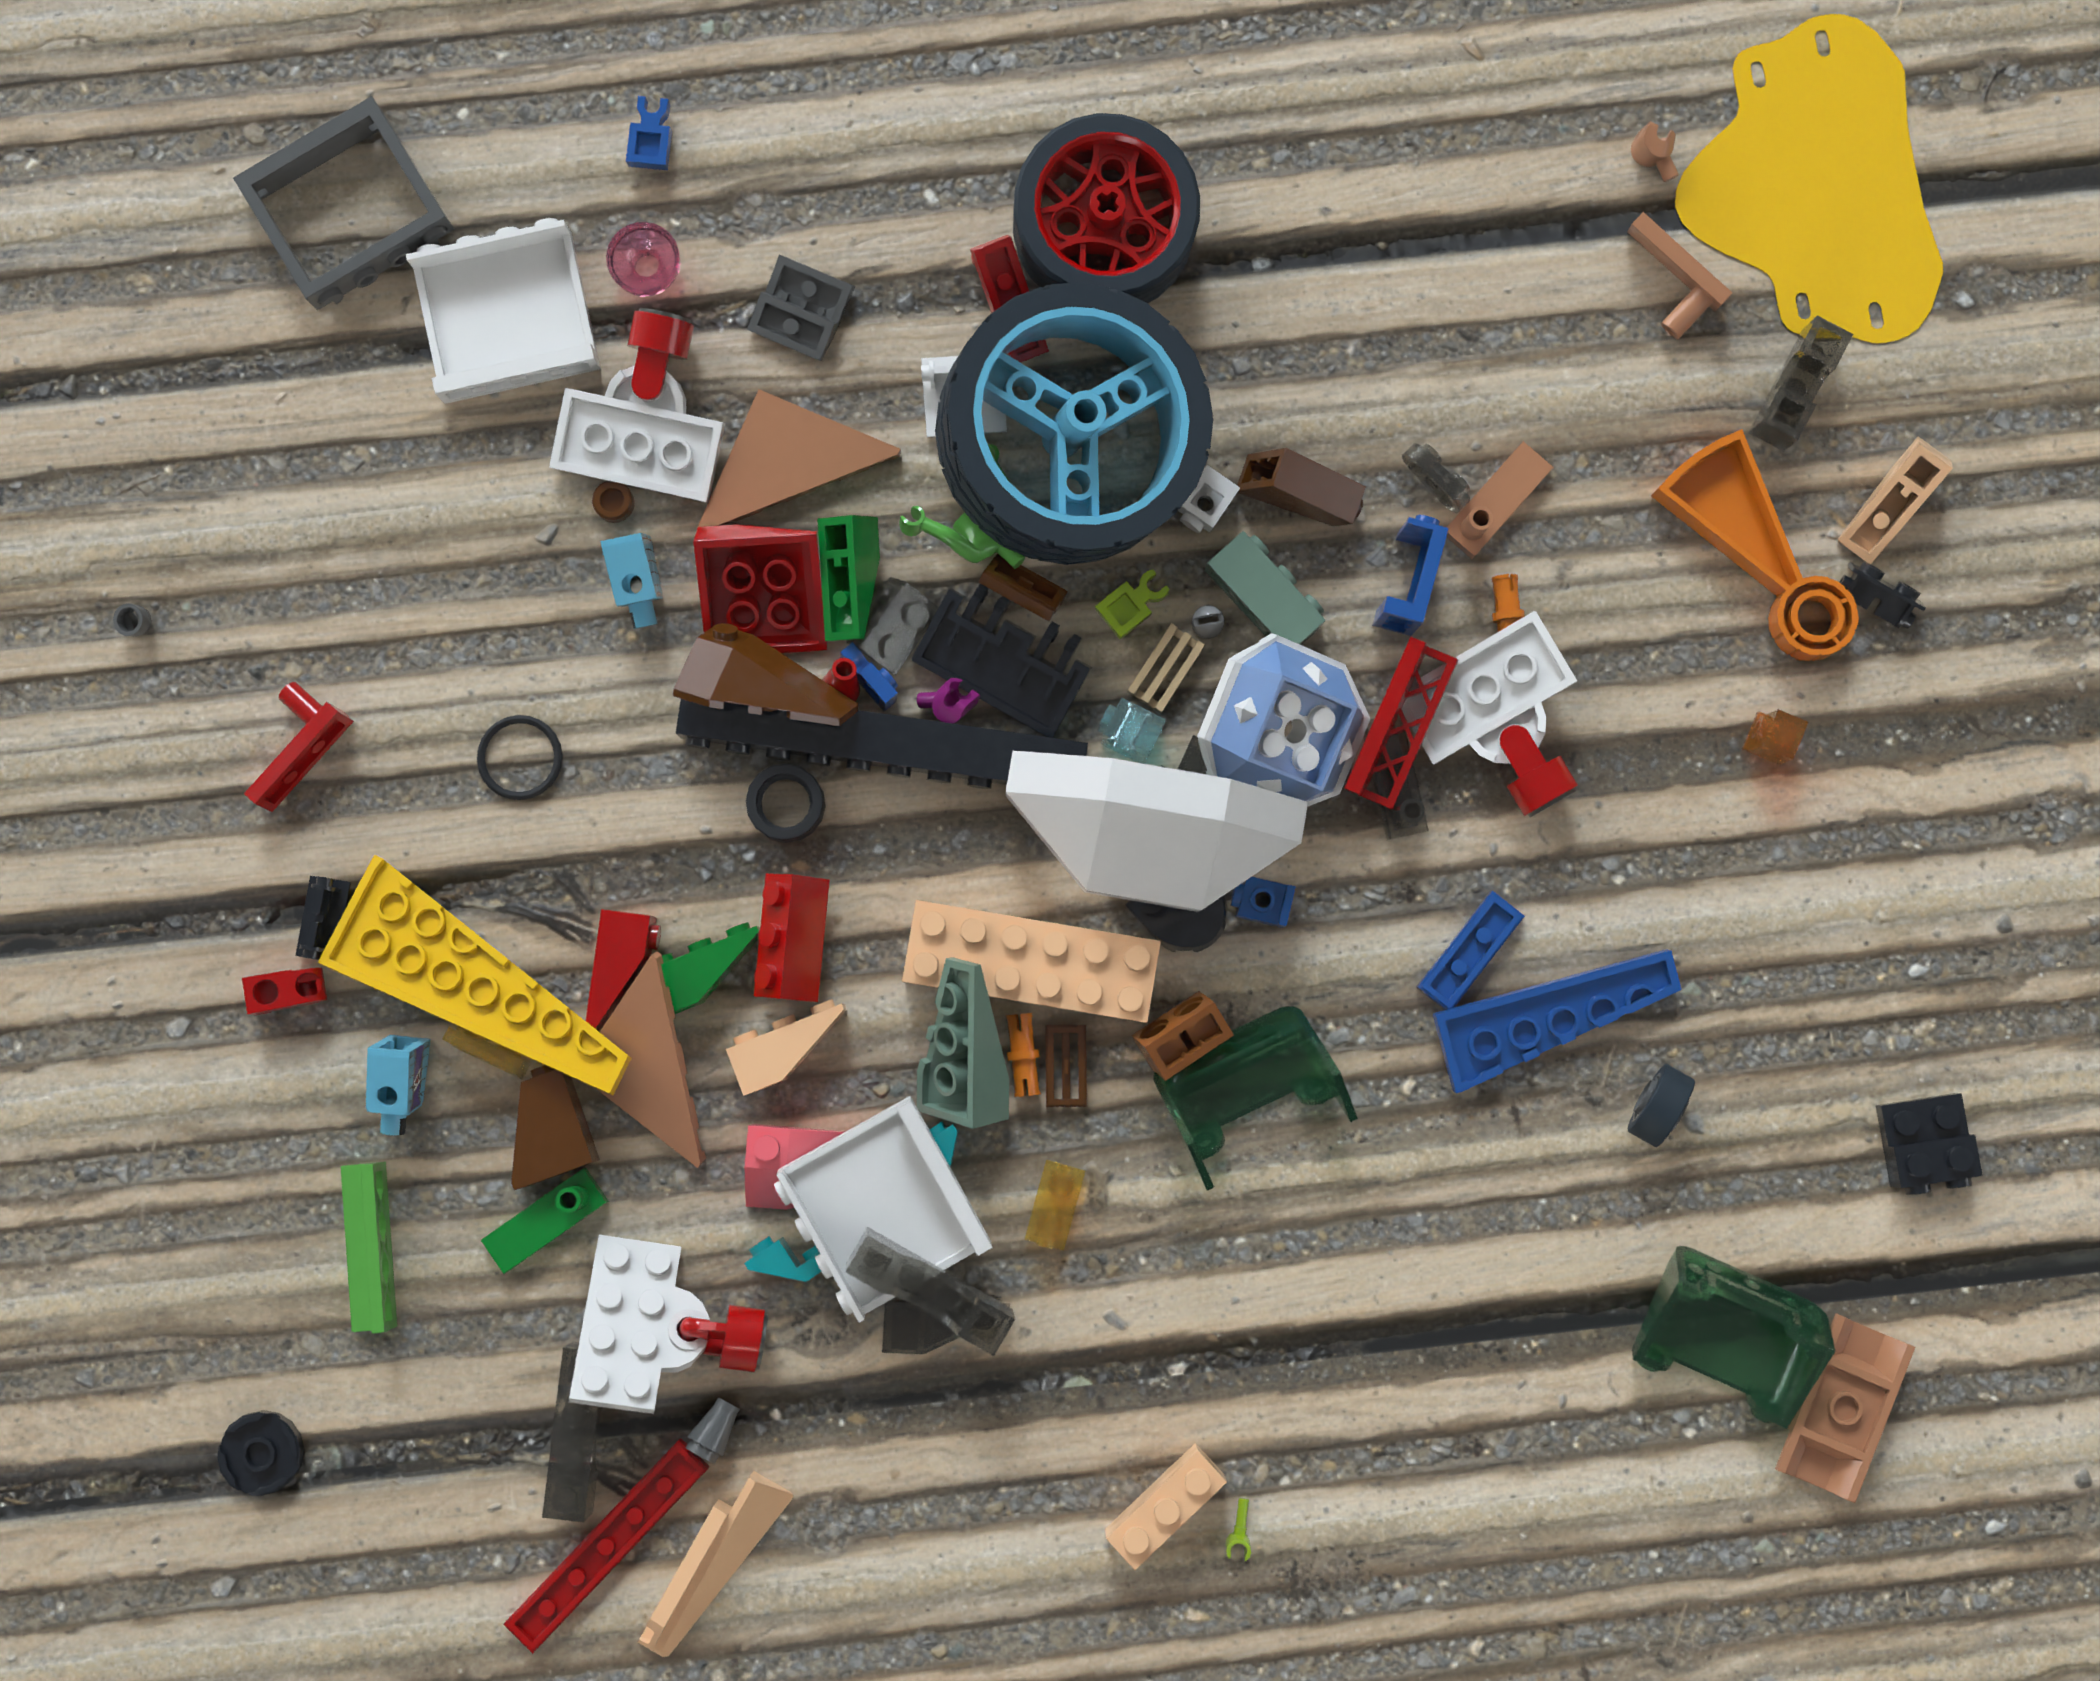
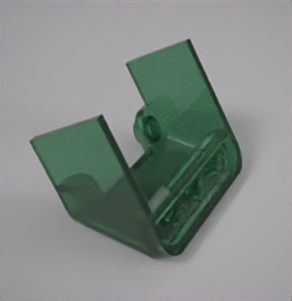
M1294 1006L1281 1007L1232 1030L1234 1034L1232 1037L1166 1081L1156 1072L1154 1073L1153 1080L1207 1191L1214 1188V1185L1203 1160L1212 1157L1222 1149L1225 1143V1136L1221 1126L1292 1092L1305 1105H1320L1336 1098L1350 1122L1358 1119L1340 1070L1301 1009Z

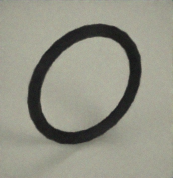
M515 715L496 722L486 731L478 747L477 765L484 783L490 790L510 800H526L544 793L552 786L562 767L563 754L557 735L546 723L531 716ZM518 723L535 726L544 732L549 738L554 752L553 767L546 780L538 787L523 792L510 791L496 784L490 777L485 761L486 749L492 737L502 728Z

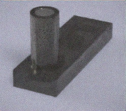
M1398 716L1393 729L1403 725L1400 716ZM1370 719L1369 724L1363 736L1364 742L1374 719ZM1406 731L1389 737L1386 749L1391 761L1408 754L1410 746ZM1383 753L1377 766L1387 763ZM1404 762L1394 766L1397 776ZM1414 764L1394 809L1391 810L1379 804L1387 841L1429 831ZM1389 768L1372 776L1376 794L1387 799L1395 783Z

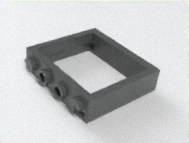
M372 96L233 177L305 299L316 310L323 308L331 302L338 304L343 299L344 294L356 287L362 288L372 284L377 280L378 274L388 268L406 264L408 262L406 254L417 252V248L423 245H438L440 243L437 239L454 230V227L384 112ZM379 131L428 213L311 281L262 199Z

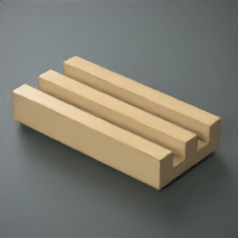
M1171 623L1127 692L1161 714L1204 649L1205 644L1196 641L1191 635L1182 632ZM1172 637L1179 640L1147 691L1144 693L1139 690ZM1187 645L1193 650L1160 701H1156L1152 698Z

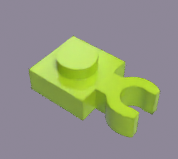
M1154 569L1142 575L1139 587L1135 590L1126 581L1095 606V610L1120 640L1152 615L1151 610L1146 605L1147 603L1160 602L1169 593L1167 585L1158 592H1152L1148 589L1147 583L1156 576Z

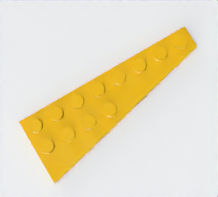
M374 855L318 960V963L324 967L614 1096L632 1059L377 855Z

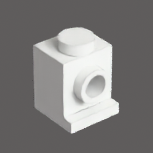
M1207 465L1202 472L1197 487L1183 506L1178 509L1183 514L1180 521L1197 533H1200L1203 528L1210 533L1238 493L1240 487ZM1202 498L1208 499L1212 504L1211 510L1204 512L1199 509L1197 505L1198 500Z

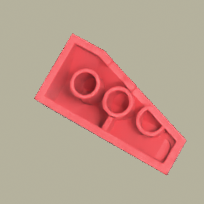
M763 1124L748 1125L744 1167L746 1207L783 1210L795 1208L792 1203L787 1206L783 1203L774 1186V1183L779 1181L777 1177L778 1169L846 1131Z

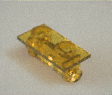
M1046 1159L1024 1240L1035 1242L1036 1245L1045 1248H1056L1064 1251L1086 1170Z

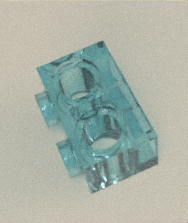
M1121 697L1117 707L1109 704L1099 724L1098 732L1103 734L1101 745L1137 763L1146 764L1163 730L1166 719Z

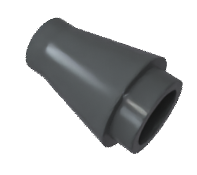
M718 1397L713 1407L687 1436L690 1438L686 1449L715 1464L719 1455L724 1457L733 1424L740 1409Z

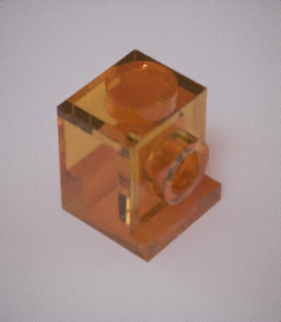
M1779 709L1769 714L1757 712L1742 750L1778 765L1794 760L1809 722Z

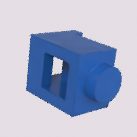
M1250 877L1243 884L1241 883L1234 888L1230 906L1237 907L1235 917L1284 928L1287 926L1296 886ZM1260 892L1266 893L1270 899L1269 905L1265 908H1261L1255 903V896Z

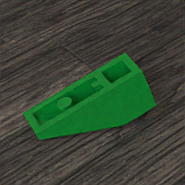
M847 515L818 518L825 641L864 639L880 561L878 517Z

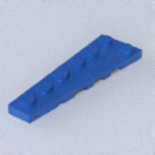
M1661 950L1433 1013L1453 1092H1463L1502 1074L1504 1070L1523 1061H1530L1560 1044L1564 1045L1596 1027H1603L1618 1020L1624 1014H1631L1682 990L1672 950Z

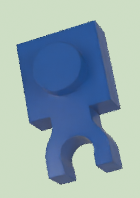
M638 96L637 109L641 116V123L630 122L626 163L628 167L668 171L672 130L670 126L662 125L669 117L670 102L668 99L660 98L659 110L650 113L647 111V98L645 96Z
M853 642L840 652V658H848L855 663L859 684L883 712L896 703L898 692L895 689L898 687V684L886 669L881 668L878 671L872 662L869 663Z

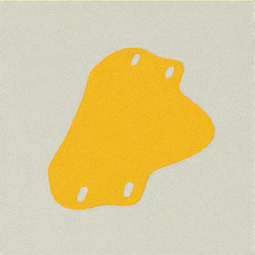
M1826 14L1810 18L1783 38L1744 49L1735 58L1732 68L1739 102L1737 116L1698 153L1683 172L1675 193V208L1681 222L1696 238L1712 248L1767 273L1774 283L1781 321L1791 332L1802 335L1840 333L1870 343H1886L1907 337L1920 328L1932 309L1943 275V261L1927 219L1921 196L1908 130L1905 71L1902 62L1874 29L1860 19L1844 14ZM1819 30L1826 32L1830 53L1827 56H1821L1818 53L1815 34ZM1755 61L1760 62L1764 70L1766 82L1761 88L1756 87L1753 83L1751 64ZM1799 293H1804L1808 297L1811 312L1808 319H1802L1798 314L1796 296ZM1872 302H1877L1881 307L1884 323L1882 328L1879 329L1874 328L1871 324L1869 305Z

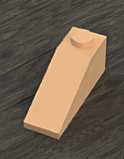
M1917 437L1889 470L1838 538V541L1864 561L1872 564L1953 469L1951 460L1923 439Z

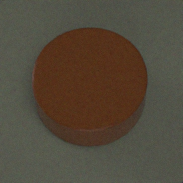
M606 481L595 489L592 504L596 513L603 520L618 523L626 520L632 514L635 500L632 492L625 484Z

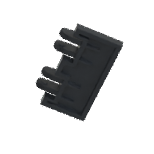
M979 584L962 615L958 611L966 596L952 588L948 589L911 660L947 681L950 678L961 679L962 682L959 688L968 693L974 690L980 694V699L1046 737L1054 738L1092 669L1091 666L1076 659L1069 673H1064L1082 638L1076 634L1070 637L1064 646L1061 657L1055 665L1044 659V656L1051 643L1055 641L1060 625L1053 621L1050 623L1032 655L1028 651L1036 635L1006 619L998 633L995 634L1011 600L1004 596L999 598L994 605L991 616L986 625L976 621L974 617L981 604L985 601L989 588Z

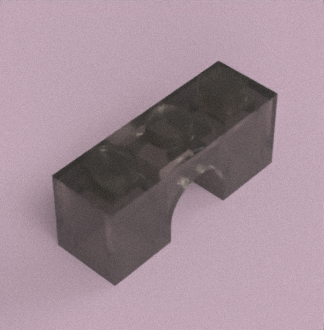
M1818 315L1805 326L1748 433L1782 451H1785L1798 441L1817 405L1813 403L1816 394L1826 378L1836 369L1853 334Z

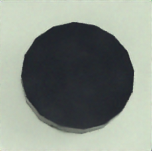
M261 1410L245 1414L230 1424L224 1432L225 1435L222 1438L217 1453L220 1472L227 1483L238 1491L241 1490L244 1493H249V1495L259 1497L275 1493L293 1481L302 1467L304 1446L302 1436L291 1420L278 1412Z

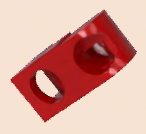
M322 967L295 971L285 970L242 978L247 1015L257 1016L327 1000Z

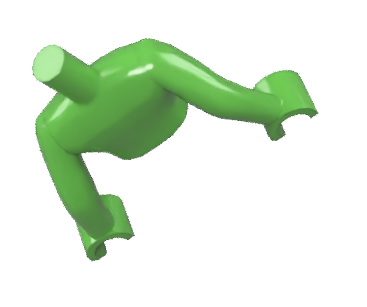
M989 444L988 447L995 463L1009 481L998 463L999 449L995 445ZM919 506L911 508V516L916 522H910L904 516H900V530L905 535L916 536L923 531L942 541L959 556L972 563H979L996 552L1014 569L1018 568L1025 560V556L1002 547L980 530L979 526L973 523L965 512L954 523L953 529L925 517L924 510Z

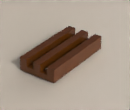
M998 553L983 571L979 580L980 584L1048 622L1059 606H1061L1068 593L1065 589L1022 565L1014 569Z
M1045 1025L1046 1107H1087L1086 1025ZM1054 1033H1062V1099H1054ZM1070 1033H1078L1079 1099H1070Z

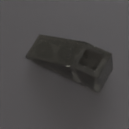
M905 1291L884 1303L882 1353L926 1354L1010 1314V1303H1002V1296L977 1295V1302L961 1301V1294L936 1293V1300L919 1299V1292Z

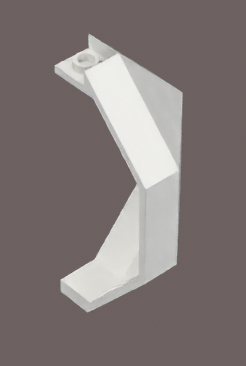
M1024 751L1012 752L1005 793L1008 800L1085 893L1195 912L1203 910L1301 844L1308 806L1307 801L1223 777L1113 758Z

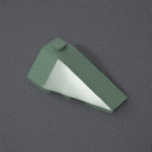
M953 957L946 958L935 999V1004L938 1008L935 1025L928 1026L926 1039L930 1041L926 1058L920 1059L917 1069V1108L919 1112L971 1129L1008 1120L1009 1076L981 964Z

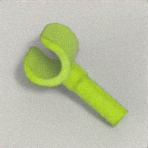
M1239 1498L1234 1532L1230 1533L1225 1541L1226 1553L1229 1559L1231 1558V1548L1235 1544H1243L1245 1546L1244 1561H1247L1251 1556L1250 1540L1246 1535L1249 1499Z

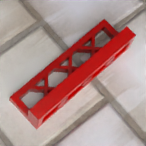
M1410 636L1344 787L1347 791L1391 810L1394 809L1459 661L1457 658L1430 648L1426 642ZM1425 656L1447 664L1439 680L1425 686L1423 685L1418 671ZM1416 677L1420 688L1410 691ZM1436 687L1430 701L1426 691ZM1422 693L1428 707L1424 717L1407 723L1402 711L1405 700ZM1398 716H1400L1403 725L1393 729ZM1420 725L1415 738H1413L1410 728ZM1406 731L1411 743L1408 754L1391 761L1386 749L1387 741L1390 736ZM1383 753L1387 763L1377 766ZM1404 762L1397 776L1394 766ZM1389 768L1395 782L1388 799L1366 790L1373 774Z

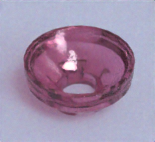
M636 222L625 226L614 235L608 245L606 262L611 277L623 290L636 296H653L669 288L675 281L680 268V252L676 241L666 229L655 223ZM644 256H652L659 263L656 273L647 277L639 275L636 272L638 260Z

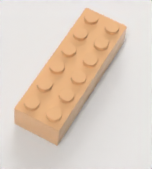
M916 900L902 982L938 988L946 958L953 957L981 964L989 997L1147 1023L1161 941Z

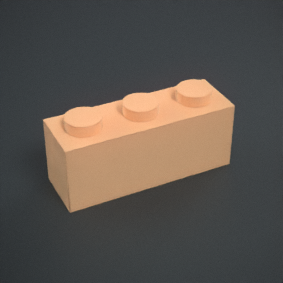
M1196 1443L1193 1444L1105 1528L1106 1539L1130 1566L1136 1570L1227 1483L1224 1473Z

